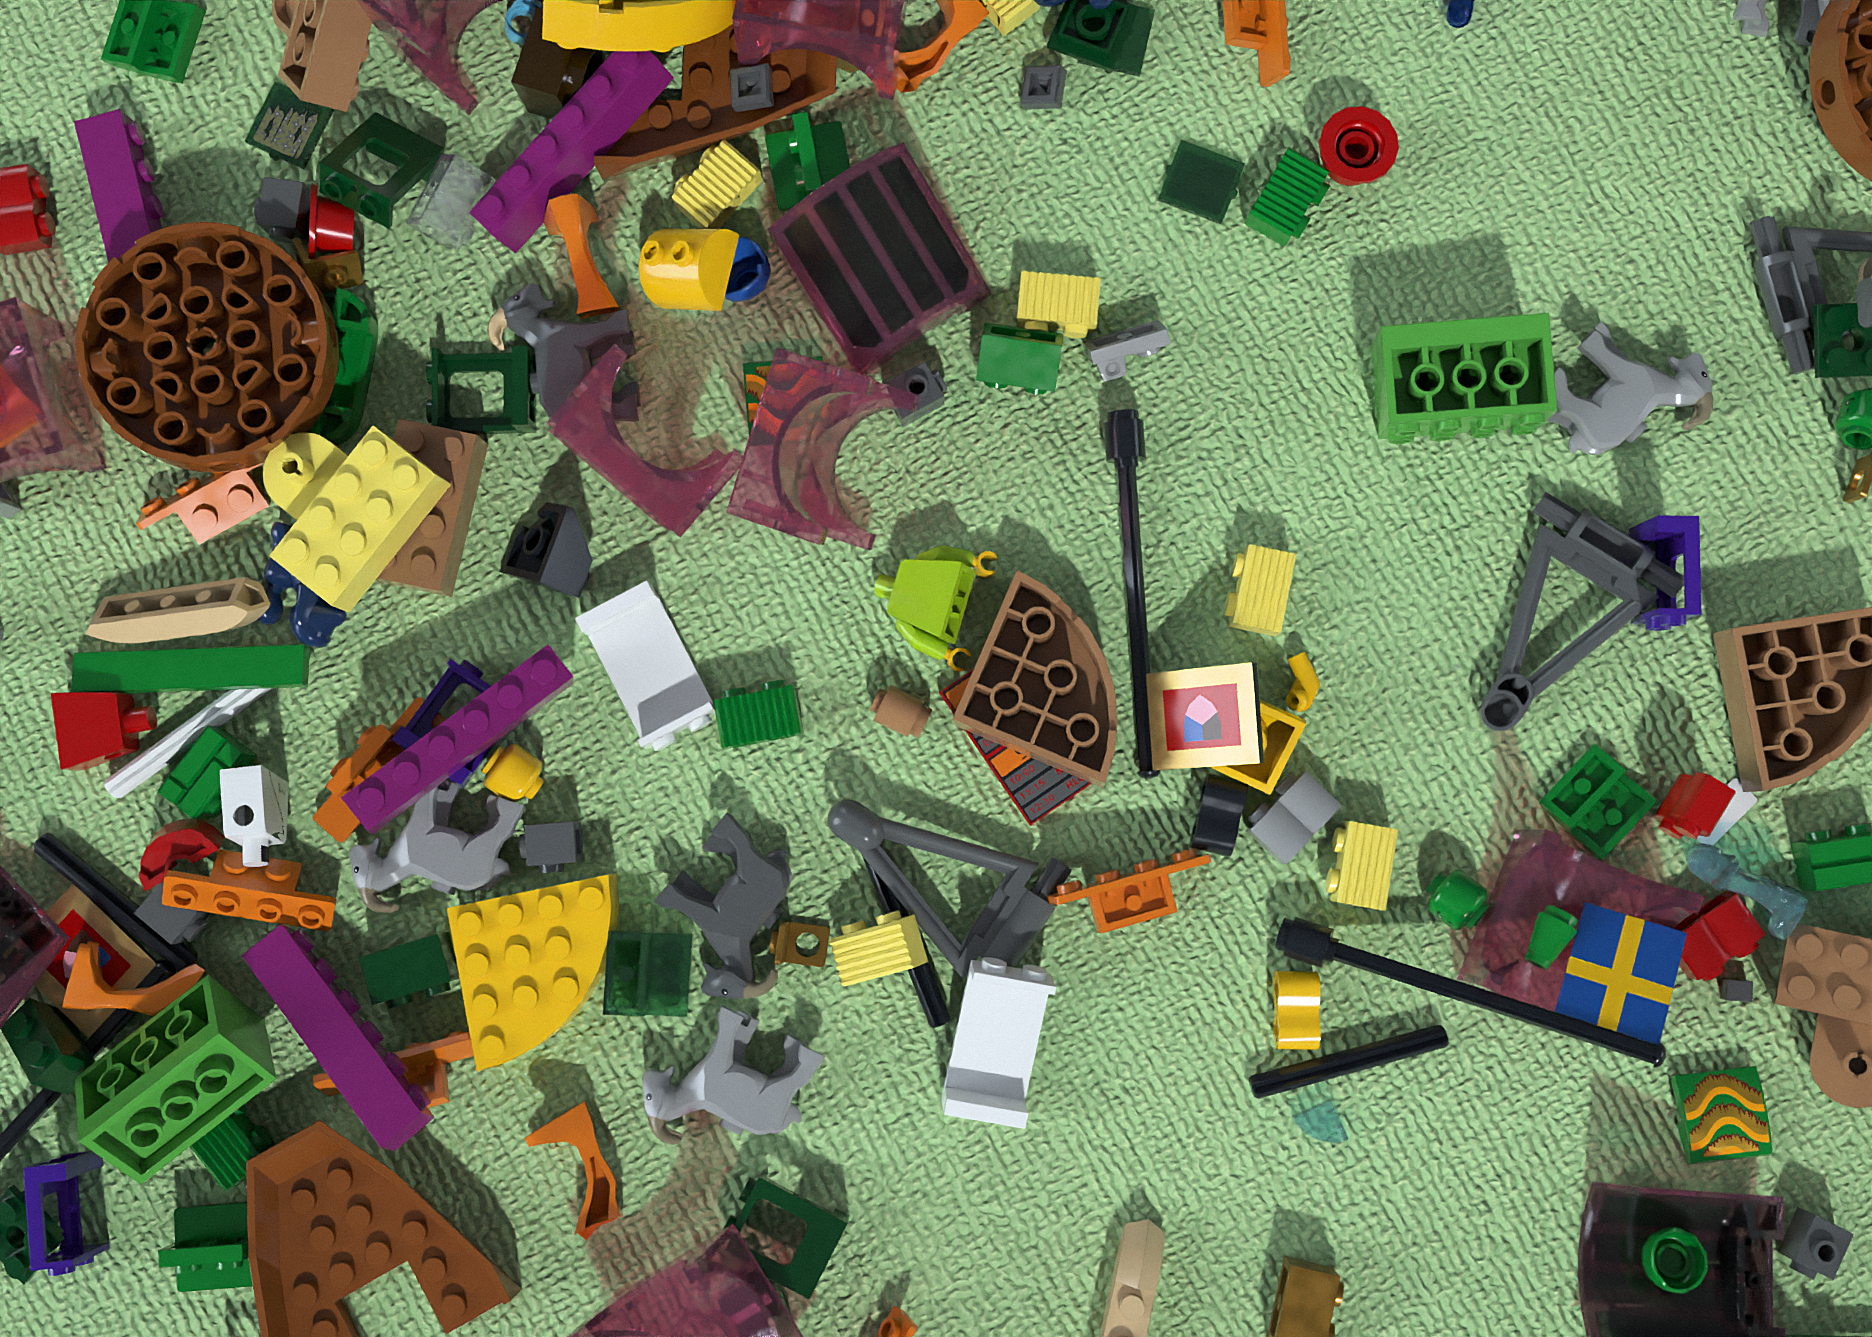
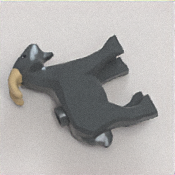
M532 283L508 298L492 315L488 323L487 332L490 341L499 350L503 351L505 349L503 335L507 328L535 349L536 370H530L531 389L533 394H539L540 404L553 424L561 428L570 429V435L575 436L582 431L584 417L587 416L600 417L607 421H639L637 407H641L639 383L637 381L630 382L619 392L611 394L595 388V373L592 361L604 356L636 354L634 333L629 331V313L627 309L614 312L606 320L585 324L540 317L541 311L555 306V302L546 300L543 297L541 287Z

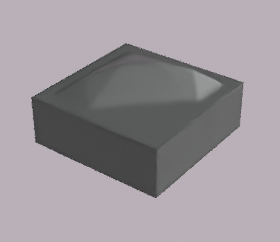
M768 63L730 69L732 108L736 112L774 106L772 68Z
M1062 65L1026 66L1020 104L1025 109L1061 108L1067 70Z

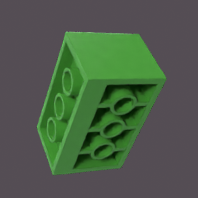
M1549 313L1381 326L1371 345L1378 439H1389L1390 444L1410 443L1417 436H1430V441H1446L1454 439L1457 433H1471V438H1486L1496 435L1495 431L1511 430L1512 435H1527L1537 432V428L1545 424L1557 411Z
M208 974L74 1078L79 1142L139 1184L144 1183L277 1079L265 1020Z

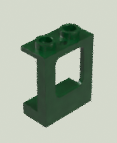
M375 112L319 162L320 193L389 229L392 226L393 206L420 180L434 186L442 178L444 147ZM366 145V151L400 169L384 184L376 185L346 170L342 166Z
M512 346V353L444 354L439 348H432V360H428L426 363L427 381L430 385L432 384V399H428L426 402L428 423H431L433 426L471 434L536 433V394H533L530 384V370H536L535 354L528 346ZM475 372L502 373L504 378L503 413L498 417H452L450 414V379L455 373Z
M763 1170L758 1180L750 1177L738 1199L744 1202L745 1205L738 1218L730 1215L720 1235V1238L726 1241L721 1253L810 1299L848 1224L850 1215L835 1208L834 1212H831L766 1178L768 1172ZM759 1199H765L802 1218L807 1223V1231L788 1264H781L744 1245L739 1239L740 1232L754 1204Z

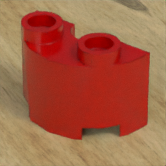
M190 818L166 824L153 835L141 858L139 879L145 892L163 882L166 872L178 865V859H187L194 864L217 851L225 836L213 825L208 824L206 820Z

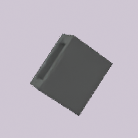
M1721 979L1720 999L1752 1002L1753 981Z

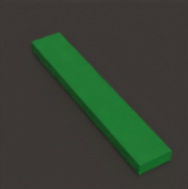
M306 645L74 653L71 692L148 693L308 687L310 647Z

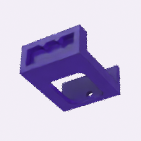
M1657 515L1630 528L1629 535L1645 545H1655L1657 560L1675 571L1678 557L1683 556L1684 608H1677L1676 596L1672 598L1656 588V595L1659 597L1656 600L1657 609L1637 615L1631 620V624H1645V630L1664 631L1671 630V626L1686 625V619L1702 615L1699 516Z
M450 659L447 663L449 668L407 726H401L392 738L395 744L406 750L433 730L432 722L460 684H468L480 693L491 687V685L480 679L484 674L480 669L466 660H463L459 665ZM497 742L448 779L464 789Z
M93 1151L61 1154L23 1168L31 1271L48 1269L49 1276L76 1271V1266L94 1262L95 1255L110 1249L109 1242L83 1245L78 1176L104 1166L103 1158ZM56 1192L59 1225L64 1230L62 1235L65 1239L61 1242L58 1250L47 1255L43 1197Z

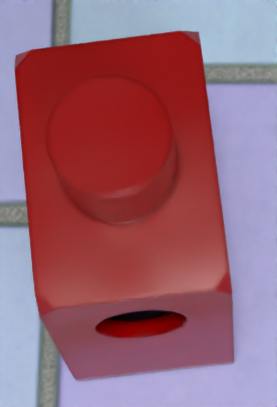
M113 692L51 693L60 770L82 771L137 752L140 748L138 732L154 730L157 727V716L152 706L135 708L134 699L131 695Z

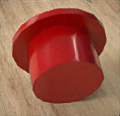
M1364 106L1347 107L1333 114L1323 126L1318 142L1323 165L1329 171L1328 176L1335 182L1345 186L1371 183L1383 177L1395 163L1399 150L1397 133L1390 120L1377 110Z
M311 183L308 258H315V252L335 254L353 250L354 210L331 200L327 196H317L318 183Z

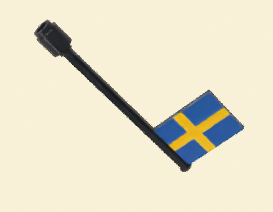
M1585 902L1554 1012L1339 943V939L1333 937L1334 929L1295 917L1294 920L1284 918L1277 936L1275 949L1284 951V956L1319 968H1323L1325 961L1333 963L1335 960L1652 1063L1653 1068H1657L1663 1064L1666 1058V1048L1660 1041L1687 933Z

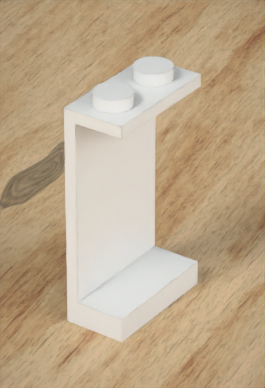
M645 581L575 618L582 633L589 636L641 738L638 739L641 747L648 749L653 746L655 751L661 750L676 742L677 740L674 735L684 729L689 728L690 732H695L713 722L710 717L715 714L713 700L652 584Z
M991 957L983 958L982 962L971 960L941 1098L944 1115L1025 1129L1028 1118L1025 1098L1048 994L1055 995L1056 991L1053 977L1047 973L1046 969L1035 965H1024L1023 969L1009 967L1006 962Z

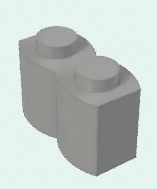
M1306 771L1300 772L1297 776L1290 772L1276 786L1275 790L1279 795L1270 805L1263 801L1247 818L1251 825L1245 831L1280 864H1287L1341 806Z

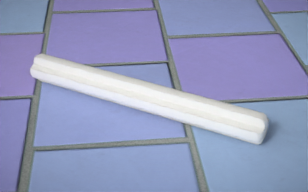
M272 688L227 691L107 778L104 782L106 790L112 797L122 798L190 749L208 725L220 727Z

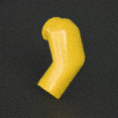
M1305 651L1287 659L1294 673L1295 680L1286 696V704L1289 709L1298 712L1306 711L1312 706L1320 688L1318 676Z

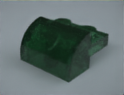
M650 930L608 931L602 1015L688 1017L694 934L655 932Z

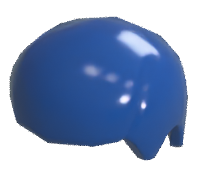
M746 236L739 237L725 293V298L732 302L748 301L765 290L771 275L770 263L766 254L757 242Z

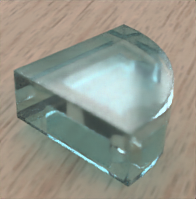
M1329 1099L1292 1116L1294 1122L1302 1131L1317 1140L1336 1143L1349 1139Z

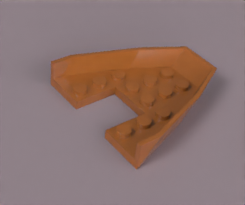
M749 0V8L735 23L718 34L684 45L682 100H654L604 156H594V165L601 178L607 179L706 150L712 145L719 146L722 140L729 142L836 93L839 16L809 0ZM768 63L772 68L774 106L736 112L732 108L730 69Z
M320 1120L246 1161L248 1259L261 1337H360L341 1299L408 1261L446 1334L498 1304L510 1302L522 1290L517 1283L411 1185Z

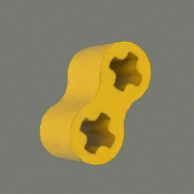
M1275 971L1273 980V1037L1276 1049H1319L1321 1039L1319 1015L1321 988L1320 977L1317 971Z

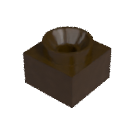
M536 8L511 83L529 113L553 119L604 63V56L602 50L580 47L565 49L556 42L542 39L543 9Z

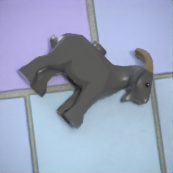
M727 812L710 832L712 835L702 848L708 852H723L731 857L737 872L726 881L717 895H714L682 870L673 884L669 882L654 902L665 909H676L694 921L723 961L724 965L721 968H715L707 962L702 963L706 971V977L701 985V990L704 994L728 999L752 998L762 996L773 988L778 979V971L772 969L765 980L759 983L755 981L751 941L763 925L770 930L784 913V910L779 906L788 895L793 875L790 866L785 861V856L788 854L786 850L776 849L767 856L763 855L754 846L751 835Z

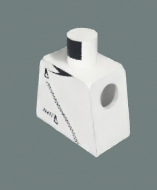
M262 765L221 769L220 786L224 835L226 838L242 846L243 866H266L269 864V845L283 844L286 841L289 783Z

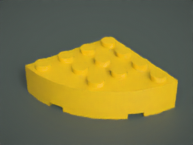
M543 0L542 39L556 42L565 49L580 47L604 51L639 52L654 50L656 52H668L674 47L695 43L720 33L742 16L749 8V0Z
M608 874L447 908L477 1072L509 1062L545 1043L570 1023L591 998L607 969L612 953L611 949L615 939L616 927H618L620 902L617 874Z

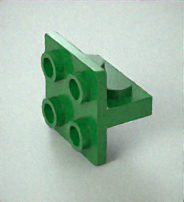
M807 112L792 114L794 129L765 136L779 211L784 212L798 209L818 200H821L822 204L855 197L849 158L840 121L810 126Z
M247 1202L184 1206L174 1210L175 1242L158 1250L159 1268L175 1267L177 1290L179 1292L253 1287L248 1259Z

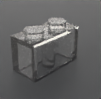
M441 154L406 224L445 248L460 249L471 240L475 232V225L473 223L476 219L469 212L494 185L496 179L457 154Z

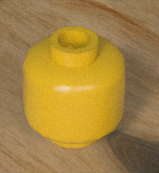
M510 744L505 748L499 745L481 769V772L485 774L484 786L499 797L515 803L519 802L524 796L531 800L544 783V780L539 777L542 770V762L517 744Z

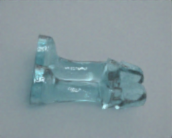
M1698 843L1690 847L1686 853V862L1689 870L1706 884L1710 883L1719 892L1724 888L1749 897L1764 906L1766 909L1763 913V922L1768 926V932L1781 941L1785 940L1799 923L1808 902V898L1804 896L1805 893L1743 870L1738 866L1739 861L1735 855L1724 854L1720 848L1710 844Z

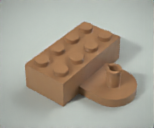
M272 0L273 20L278 28L288 37L278 76L300 100L348 112L350 101H354L358 94L359 80L357 76L361 62L364 63L369 54L370 44L368 36L371 25L375 24L379 18L380 1Z
M398 418L394 440L448 481L451 486L375 581L452 597L488 444L476 434Z
M1790 922L1774 1004L1818 1014L1809 1062L1812 1077L1820 1090L1830 1099L1848 1107H1872V939Z

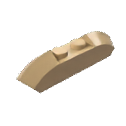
M248 577L108 596L103 598L89 624L86 634L117 643H143L195 635L202 636L246 626L260 618L271 604L262 584Z
M1149 1219L1124 1225L1099 1337L1147 1336L1165 1241V1232Z

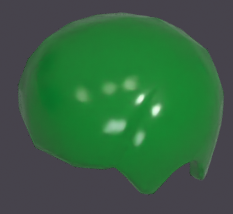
M1667 1227L1648 1237L1642 1247V1266L1647 1277L1655 1285L1663 1290L1682 1294L1701 1284L1708 1271L1707 1253L1694 1233L1677 1227Z

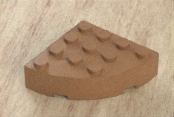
M1016 570L953 716V723L959 728L1104 788L1115 753L1118 722L1115 688L1106 658L1091 630L1075 614L1070 606L1062 601L1061 597L1043 583Z
M1872 607L1736 627L1713 633L1743 792L1765 791L1793 784L1814 774L1815 771L1821 769L1831 760H1836L1849 750L1872 722Z

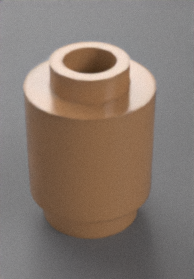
M890 685L887 691L879 689L870 711L876 713L873 721L906 737L911 734L919 738L933 709L925 706L924 700Z

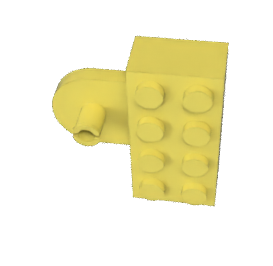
M375 426L370 428L350 455L320 435L307 432L292 434L269 452L263 467V481L268 495L278 506L297 520L269 556L328 604L351 612L451 484L392 437Z

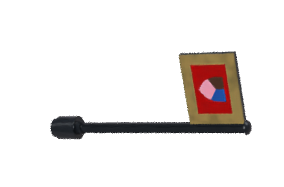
M1135 409L1108 412L1107 422L1104 423L1106 462L1114 463L1115 469L1118 470L1140 770L1137 774L1141 778L1152 779L1157 777L1161 770L1264 763L1257 663L1251 662L1150 673L1136 468L1139 467L1138 461L1146 459L1144 422L1142 419H1139V411Z
M72 884L8 952L6 957L89 1038L85 1045L95 1059L138 1012L123 1008L88 1010L63 1008L64 996L80 943L87 944L88 941L99 943L102 976L111 987L129 989L151 987L174 975L176 969L163 959L156 960L109 913ZM43 1088L0 1134V1161L63 1093Z

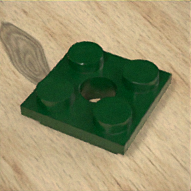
M1067 0L1049 38L1047 48L1113 72L1139 7L1122 0H1114L1108 8L1097 10L1089 4L1088 0ZM1089 18H1096L1104 26L1098 31H1089L1082 24Z
M1857 303L1813 305L1815 378L1872 376V326L1863 328L1859 325ZM1845 331L1849 332L1854 338V347L1851 351L1846 350L1842 344V335Z
M13 1185L0 1198V1261L4 1264V1269L11 1278L18 1279L25 1285L38 1270H30L25 1190L21 1192ZM44 1210L48 1255L54 1252L65 1238L62 1235L64 1230Z

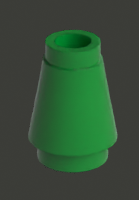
M1547 905L1543 912H1538L1527 948L1528 952L1524 959L1543 970H1548L1550 965L1577 933L1575 926L1578 919L1562 909Z

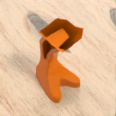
M936 0L944 14V27L933 39L915 50L882 55L879 58V64L870 66L867 70L882 74L889 84L901 93L916 91L923 79L939 71L956 44L965 35L977 28L989 14V11L979 0Z
M576 193L550 199L543 223L549 236L560 235L565 240L579 295L577 314L575 315L584 320L588 317L614 313L621 310L602 277L590 250L587 231L590 224L599 221L596 209L586 199Z
M88 941L87 944L80 943L64 996L63 1008L83 1010L123 1008L155 1016L193 987L205 970L196 964L197 961L168 979L151 987L135 989L111 987L102 976L99 943Z
M586 1101L581 1102L524 1138L529 1147L546 1143L567 1142L578 1148L585 1166L588 1184L575 1234L578 1233L588 1240L598 1226L623 1216L616 1199L617 1179L602 1156Z

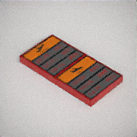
M973 670L939 692L953 715L956 712ZM964 730L1029 826L1092 784Z

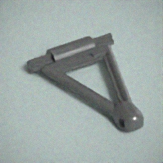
M1765 216L1760 220L1749 223L1759 259L1753 265L1774 339H1782L1791 373L1797 375L1815 369V360L1807 331H1810L1814 345L1813 305L1828 304L1812 248L1872 252V232L1785 226L1783 227L1782 235L1787 251H1784L1774 216ZM1845 331L1842 335V342L1852 337V335Z
M1545 492L1532 512L1563 530L1566 534L1562 537L1548 527L1538 525L1497 679L1487 692L1479 709L1480 719L1483 724L1493 731L1511 729L1521 720L1535 697L1656 601L1659 597L1654 592L1637 583L1636 580L1638 578L1643 579L1674 598L1684 586V576L1654 558V549L1590 510L1583 508L1581 512H1578ZM1551 557L1623 600L1531 676L1525 678L1519 674Z
M850 799L838 801L831 807L828 813V825L834 835L861 853L909 914H915L918 925L962 979L969 972L971 960H977L979 956L982 958L1000 959L1006 962L1007 966L1017 968L1055 910V907L1049 904L1047 896L1058 893L1056 886L1063 884L1072 869L1052 857L1029 891L1024 886L1039 862L879 817L861 803ZM883 839L1006 874L961 945L881 848L880 844Z

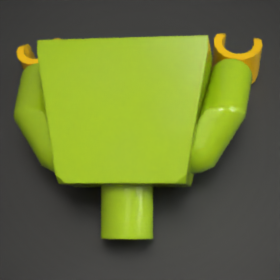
M940 545L919 553L915 559L902 560L896 577L880 574L875 582L874 592L877 597L889 600L887 614L896 618V629L913 649L936 660L944 658L952 670L960 672L965 669L956 667L953 664L952 658L954 654L962 652L971 657V654L965 648L955 647L951 649L948 647V643L954 645L956 643L975 574L981 578H989L996 573L992 570H985L981 566V560L996 561L997 556L991 551H985L979 556H974L970 550Z

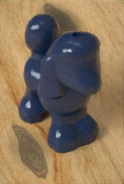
M274 522L271 528L272 551L292 526ZM270 557L264 570L266 583L263 588L271 605L257 620L267 625L278 622L283 614L284 607L281 594L285 589L292 588L297 593L296 604L291 609L289 617L290 627L294 636L305 645L315 648L326 647L331 641L335 628L346 621L347 613L328 604Z

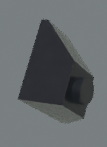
M546 502L537 511V515L540 518L530 528L522 525L512 535L499 572L558 593L579 598L582 589L586 586L589 579V569L593 561L575 509L565 505Z

